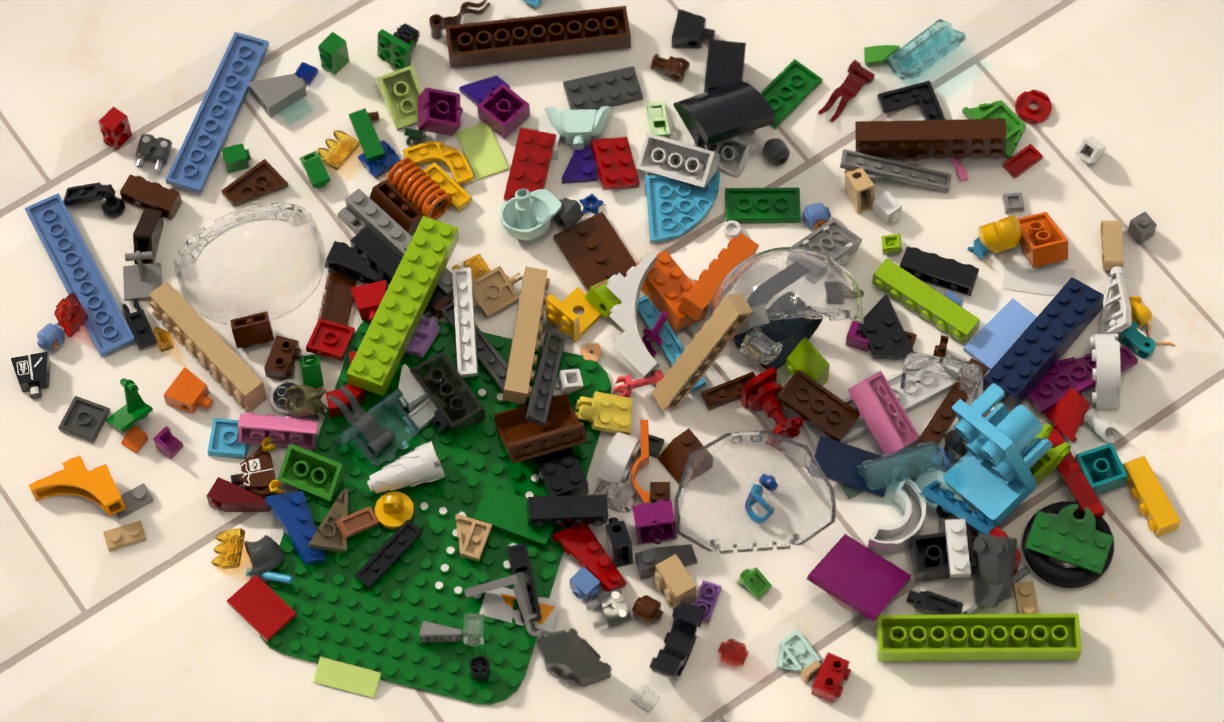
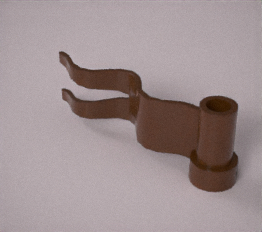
M487 0L481 3L464 2L456 16L443 18L439 14L432 15L429 18L431 37L434 39L441 38L442 30L446 29L445 26L461 24L464 14L480 15L484 13L487 7L490 6V2L486 5ZM485 5V7L482 8L481 10H475V9L468 8V7L480 8V7H483V6Z

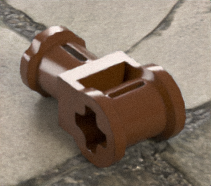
M659 54L654 55L651 63L652 70L664 71V76L670 77L676 82L684 80V73L690 66L686 59L670 56L668 60L659 57Z

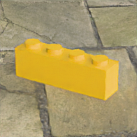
M1141 456L1124 463L1123 467L1128 475L1126 483L1129 486L1130 495L1139 504L1138 508L1141 515H1145L1149 530L1154 532L1156 537L1177 530L1181 521L1146 457Z

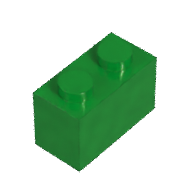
M332 31L318 48L321 67L326 72L336 75L349 62L346 40Z

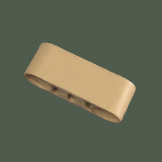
M1101 221L1103 270H1110L1113 267L1123 268L1121 221Z

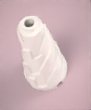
M429 441L369 476L370 480L367 483L370 491H375L377 494L445 478V473L432 441Z

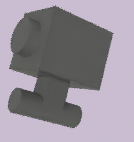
M568 198L559 199L562 208L553 219L557 226L570 230L584 216L580 209L581 205L576 200Z

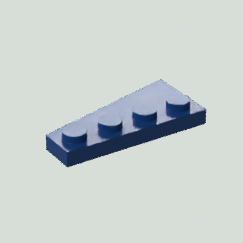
M303 491L266 496L264 501L268 506L270 505L274 511L273 515L281 522L285 534L289 535L293 541V546L304 564L323 563L326 559L324 551L308 548L309 542L316 533V528Z

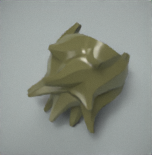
M297 385L287 388L289 396L284 405L292 415L298 418L312 416L318 420L317 413L326 416L324 409L328 410V407L320 400L327 390H321V387L316 389L308 385Z

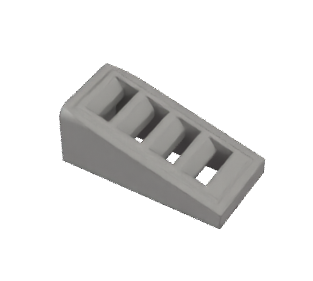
M423 621L419 639L420 642H462L463 635L460 629Z

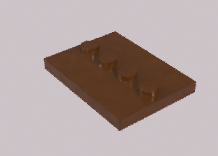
M603 211L574 225L570 230L565 229L553 235L554 241L587 293L591 286L611 278L614 274L621 273L626 277L627 271L636 265V262Z

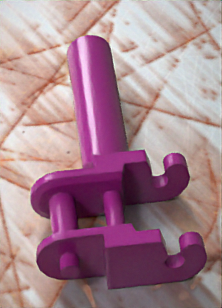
M662 311L652 331L650 329L643 330L644 336L642 340L652 357L656 355V351L652 348L651 342L657 341V345L663 343L658 334L669 316L666 311Z

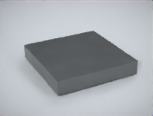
M75 396L58 429L61 432L94 443L111 410L103 405Z

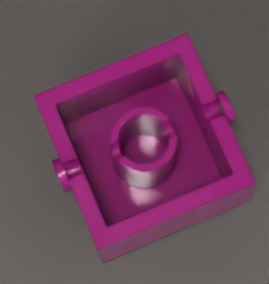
M503 83L493 92L490 91L486 95V99L477 106L478 118L504 139L530 116V104Z
M426 87L418 96V130L453 136L461 127L460 115L463 112V108L460 107V94Z
M659 500L656 503H640L637 506H632L638 545L648 543L658 545L661 541L677 539L671 500Z

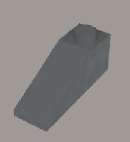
M692 545L655 547L635 553V564L641 580L654 577L655 565L675 554L684 567L698 563Z

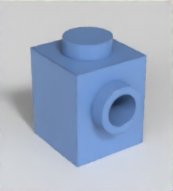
M584 567L569 579L573 594L580 600L583 599L585 602H588L591 598L595 599L600 593V581Z

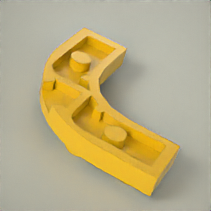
M425 142L403 149L404 157L410 158L417 166L432 161L446 165L454 181L459 185L474 181L473 173L466 158L455 147L443 145L442 142Z

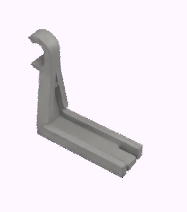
M523 572L477 586L474 585L464 590L467 598L514 584L513 591L528 633L532 636H537L543 632L541 629L538 631L533 629L531 620L532 618H537L539 614H533Z

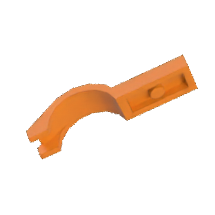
M640 420L641 457L632 466L631 483L633 491L640 502L650 504V492L640 488L635 480L638 471L643 466L649 464L648 420Z

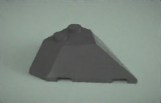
M574 628L570 629L569 632L562 630L548 633L547 637L543 635L538 636L537 647L545 668L551 676L555 678L561 677L573 686L579 685L582 687L611 677L612 667L608 663L599 660L601 656L585 639H581L577 635L578 632Z

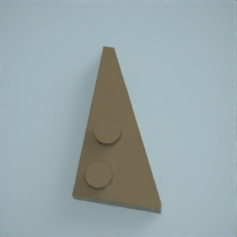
M344 488L309 542L308 548L339 553L347 551V539H344L335 522L348 516V489Z

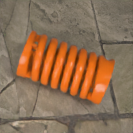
M404 158L397 162L388 173L387 181L425 217L437 220L450 207L452 196L446 194V191L441 189V186L436 184L410 158Z

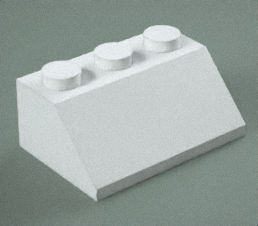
M742 134L710 146L706 144L697 146L694 141L693 146L721 154L717 168L739 178L750 161L758 140Z

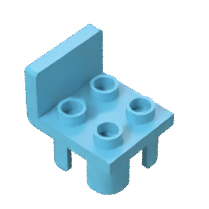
M992 383L970 406L959 399L951 407L959 419L954 429L968 442L965 446L968 452L943 476V480L949 488L997 526L1034 491L1037 482L1029 469L1053 445L1046 438H1035L1043 427L1039 420L1023 405H1018L1010 413L1006 406L1000 403L983 418L1005 395L1002 388Z

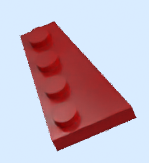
M588 524L580 527L573 526L553 534L552 539L556 543L559 542L564 547L563 550L568 555L571 554L578 561L577 564L581 568H586L600 581V586L606 592L617 588L622 589L626 586V581Z

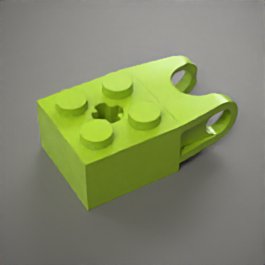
M1050 424L1043 425L1041 432L1035 438L1048 439L1053 431V427ZM1065 442L1055 448H1050L1029 469L1037 482L1036 486L1049 476L1067 456L1071 449L1069 443Z

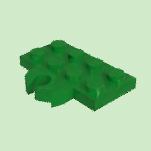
M1078 504L1067 505L1059 512L1057 517L1038 510L1025 549L1101 575L1114 536L1095 530L1096 520L1091 510L1085 507V517L1083 519H1076L1073 516L1074 511L1078 509Z

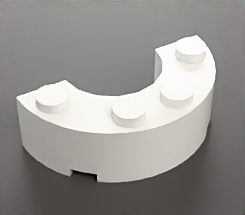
M1094 334V336H1090V348H1094L1092 350V361L1096 362V368L1092 369V379L1096 380L1095 392H1092V404H1096V410L1120 408L1121 365L1119 341H1117L1118 334Z
M906 476L902 478L894 496V502L902 508L904 517L892 525L880 523L876 525L868 542V548L872 551L880 553L901 551L909 547L912 536H919L922 532L926 516V502L920 488Z

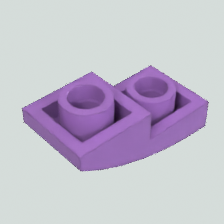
M705 580L702 581L694 605L704 609L702 621L709 623L722 586Z

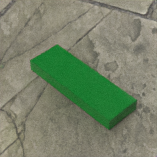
M366 108L348 114L367 162L385 156Z

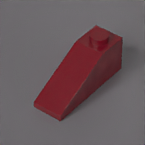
M220 477L216 479L207 494L209 506L218 511L270 512L271 510L270 505L268 506L264 501L265 498Z

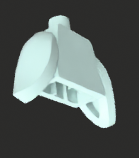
M553 106L546 107L544 110L549 116L552 126L560 134V138L565 139L566 144H573L574 149L582 150L584 144H590L593 138L601 135L613 108L603 106L597 113L596 109L561 110L560 114L559 110Z

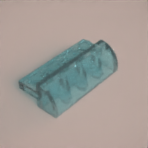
M939 19L886 58L892 71L900 79L906 80L908 77L914 79L924 70L933 66L940 58L945 57L952 49L958 47L966 40L965 33L953 29L950 22Z
M931 441L920 443L916 447L901 449L894 454L883 455L875 460L864 461L861 465L856 466L857 473L865 478L866 486L871 490H876L945 468V463L938 445Z

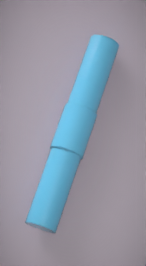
M247 569L246 576L254 577L255 575L250 576L248 574V571H250L251 569ZM267 571L257 574L263 580L292 584L294 581L293 576Z

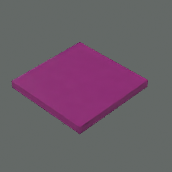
M844 534L808 574L807 580L874 622L908 583L912 575Z

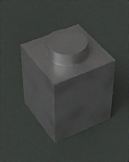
M1145 211L1130 220L1128 233L1139 245L1154 236L1157 224Z

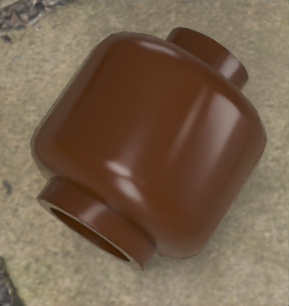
M648 595L638 597L632 608L634 617L648 625L654 621L658 622L663 614L661 602Z

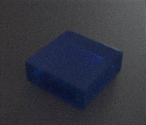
M301 62L295 74L298 78H302L307 85H310L318 73V68Z

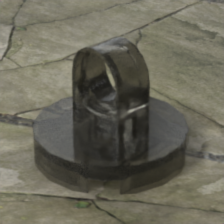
M951 430L943 436L945 440L944 453L949 461L956 464L968 452L965 447L968 442L956 430Z

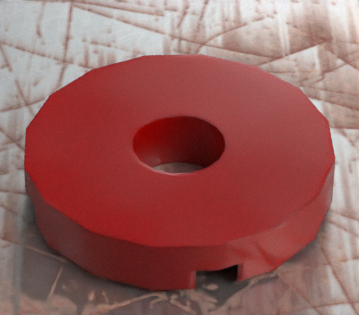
M1038 90L1022 92L1017 97L1015 103L1017 116L1029 124H1039L1046 121L1052 111L1050 98ZM1035 104L1038 106V108L1031 109L1029 105Z

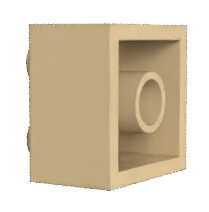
M676 554L655 565L654 585L659 592L662 591L665 595L664 600L669 608L679 607L681 601L690 604L695 602L697 585Z

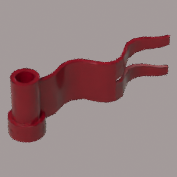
M853 60L848 67L847 72L849 74L845 81L833 91L828 102L818 112L821 115L828 111L837 99L842 96L834 115L830 119L832 123L842 114L847 103L858 94L865 82L870 84L875 78V74L862 67L861 63Z

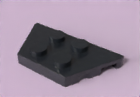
M884 295L860 321L859 328L864 338L869 340V349L873 358L898 360V358H910L911 361L916 360V355L888 295Z

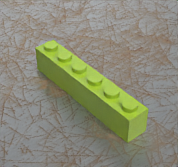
M886 258L874 272L872 283L877 289L884 290L891 298L905 304L909 310L919 313L924 320L931 321L941 331L951 334L955 340L966 344L978 329L980 323L978 317Z

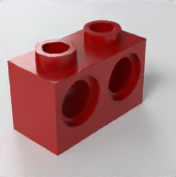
M114 106L98 121L100 132L103 135V142L109 147H114L118 150L132 136L127 115Z

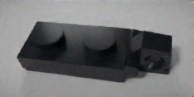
M100 182L68 187L63 202L65 206L101 201L103 198H113L116 191L111 184L102 185Z
M910 590L906 600L914 604L915 608L931 615L960 614L964 605L961 602L928 590L926 592L920 591V593Z

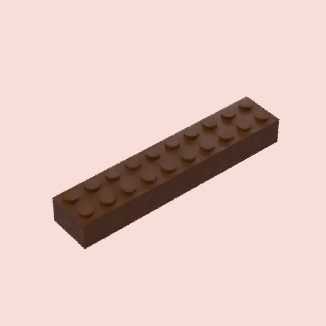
M626 6L445 26L450 68L631 48V33Z

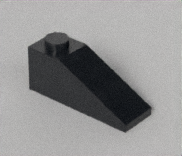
M334 241L326 258L325 268L364 284L379 282V275L352 247H349L344 242Z

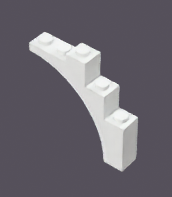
M653 251L650 253L646 252L640 258L641 262L636 267L632 266L627 271L626 277L621 273H618V275L614 274L607 281L608 285L606 286L622 302L620 305L616 304L610 310L611 314L609 316L625 331L623 334L619 333L613 339L614 343L612 346L644 378L649 377L660 366L650 355L642 340L637 315L642 285L652 267L659 260Z

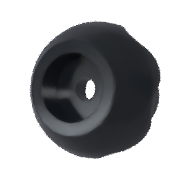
M117 196L105 199L102 203L104 215L110 218L119 217L125 210L124 201Z

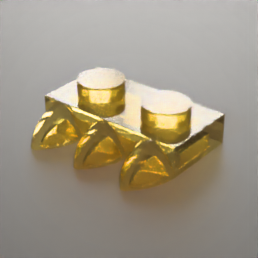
M340 130L333 131L336 140H325L329 149H317L322 162L336 171L360 146L358 140Z
M242 528L225 530L215 537L223 543L213 549L215 553L220 554V556L211 561L214 566L220 567L223 570L240 566L245 530Z

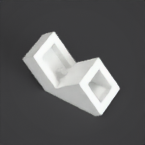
M561 370L558 378H556L552 397L566 393L570 394L582 388L583 382L580 370Z

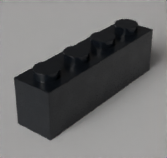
M907 246L900 264L901 268L923 282L967 296L972 295L979 274V268L971 264L959 263L954 259L943 258L935 253H927L916 247L911 248Z
M607 494L528 497L527 499L528 526H533L534 528L552 525L557 528L564 525L580 527L584 524L601 526L606 524L608 520Z

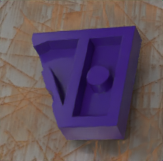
M496 75L459 87V92L478 106L486 99V95L490 91L493 92L502 83L509 88L510 86Z
M585 146L582 150L575 149L562 176V184L598 181L597 166L591 146Z

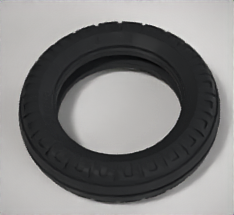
M1056 502L1043 507L1039 511L1058 515L1064 507L1076 504V502ZM1078 507L1074 511L1073 516L1076 519H1083L1084 516ZM1037 513L1029 520L1023 534L1024 556L1033 572L1045 582L1062 588L1083 587L1099 579L1108 569L1114 554V539L1101 575L1080 567L1065 568L1056 565L1045 555L1025 549ZM1102 516L1095 518V530L1112 535L1111 529Z

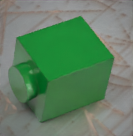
M243 143L222 148L228 173L249 168L248 161L251 160L249 149L245 150Z

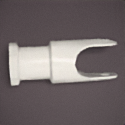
M1094 408L1084 415V422L1088 423L1094 429V432L1107 444L1111 443L1105 436L1108 431H1114L1123 439L1125 438L1109 421L1102 419L1096 414Z

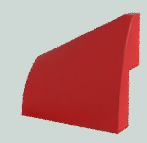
M1071 387L1045 416L1071 442L1075 443L1077 437H1075L1079 425L1082 426L1084 422V415L1088 411L1090 403L1079 391Z

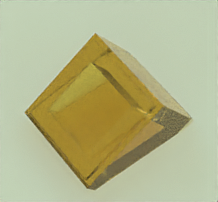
M154 327L153 331L160 351L164 352L173 349L174 344L170 333L161 328Z

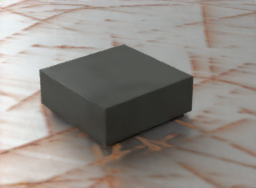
M649 434V456L658 458L664 444V439Z

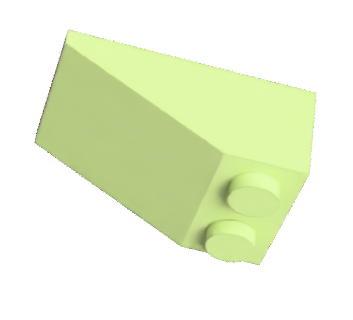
M411 65L377 77L375 80L396 129L418 122V96L422 93L413 66Z

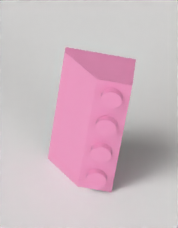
M882 371L848 389L850 399L856 404L860 416L866 421L870 433L875 437L881 452L886 457L919 439L917 431Z
M240 413L238 443L262 445L263 439L269 437L273 439L270 444L278 447H288L292 443L304 449L313 450L316 448L318 421L311 418L295 419L291 416L283 418L275 417L271 414L262 416L254 413Z

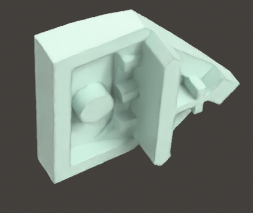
M798 629L779 644L777 668L801 672L815 660L819 663L822 662Z

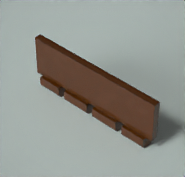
M328 269L329 274L327 275L325 291L321 302L323 307H320L318 319L348 326L353 303L351 287H356L357 280Z

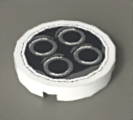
M286 379L275 384L269 395L272 409L282 416H293L284 405L289 396L287 388L303 385L302 383Z

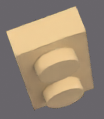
M141 520L103 532L109 552L147 541Z
M1034 582L1014 583L1013 590L1018 614H1039Z

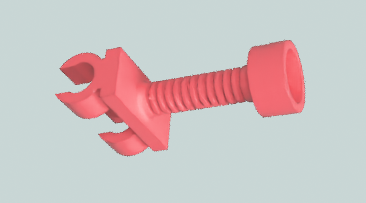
M661 370L653 371L652 376L632 381L630 374L626 375V377L620 376L617 378L616 384L619 382H624V384L616 386L613 393L621 392L622 394L618 396L630 398L634 388L652 383L656 386L663 379V372Z

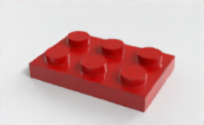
M628 138L592 139L590 144L603 190L639 187L640 181Z

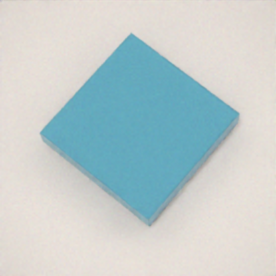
M213 418L207 451L208 456L247 458L249 444L238 443L239 420Z

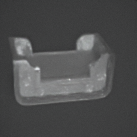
M917 352L909 353L906 356L900 389L910 390L913 383L921 384L923 375L960 382L959 391L966 393L967 401L974 402L978 398L982 378V368L978 364Z

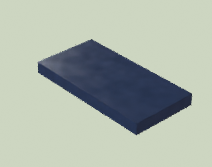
M820 436L809 473L883 498L894 460Z

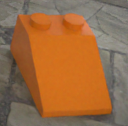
M1047 212L1018 218L1022 229L1019 243L1026 259L1033 268L1068 259V240Z

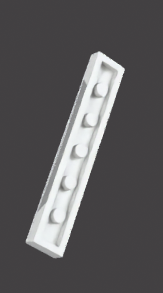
M471 267L453 269L459 378L478 376Z

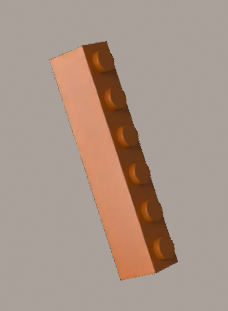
M742 233L736 239L733 237L727 245L728 248H723L720 251L718 259L714 258L708 266L709 269H704L699 276V280L695 279L689 288L690 290L684 291L679 299L682 302L678 309L698 321L752 260L759 245Z

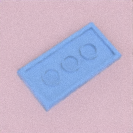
M1012 298L963 347V351L977 362L987 366V370L990 371L1037 316Z

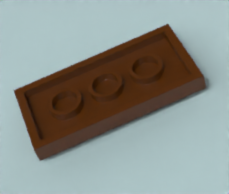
M799 369L776 396L777 401L831 439L841 442L860 417L859 411Z

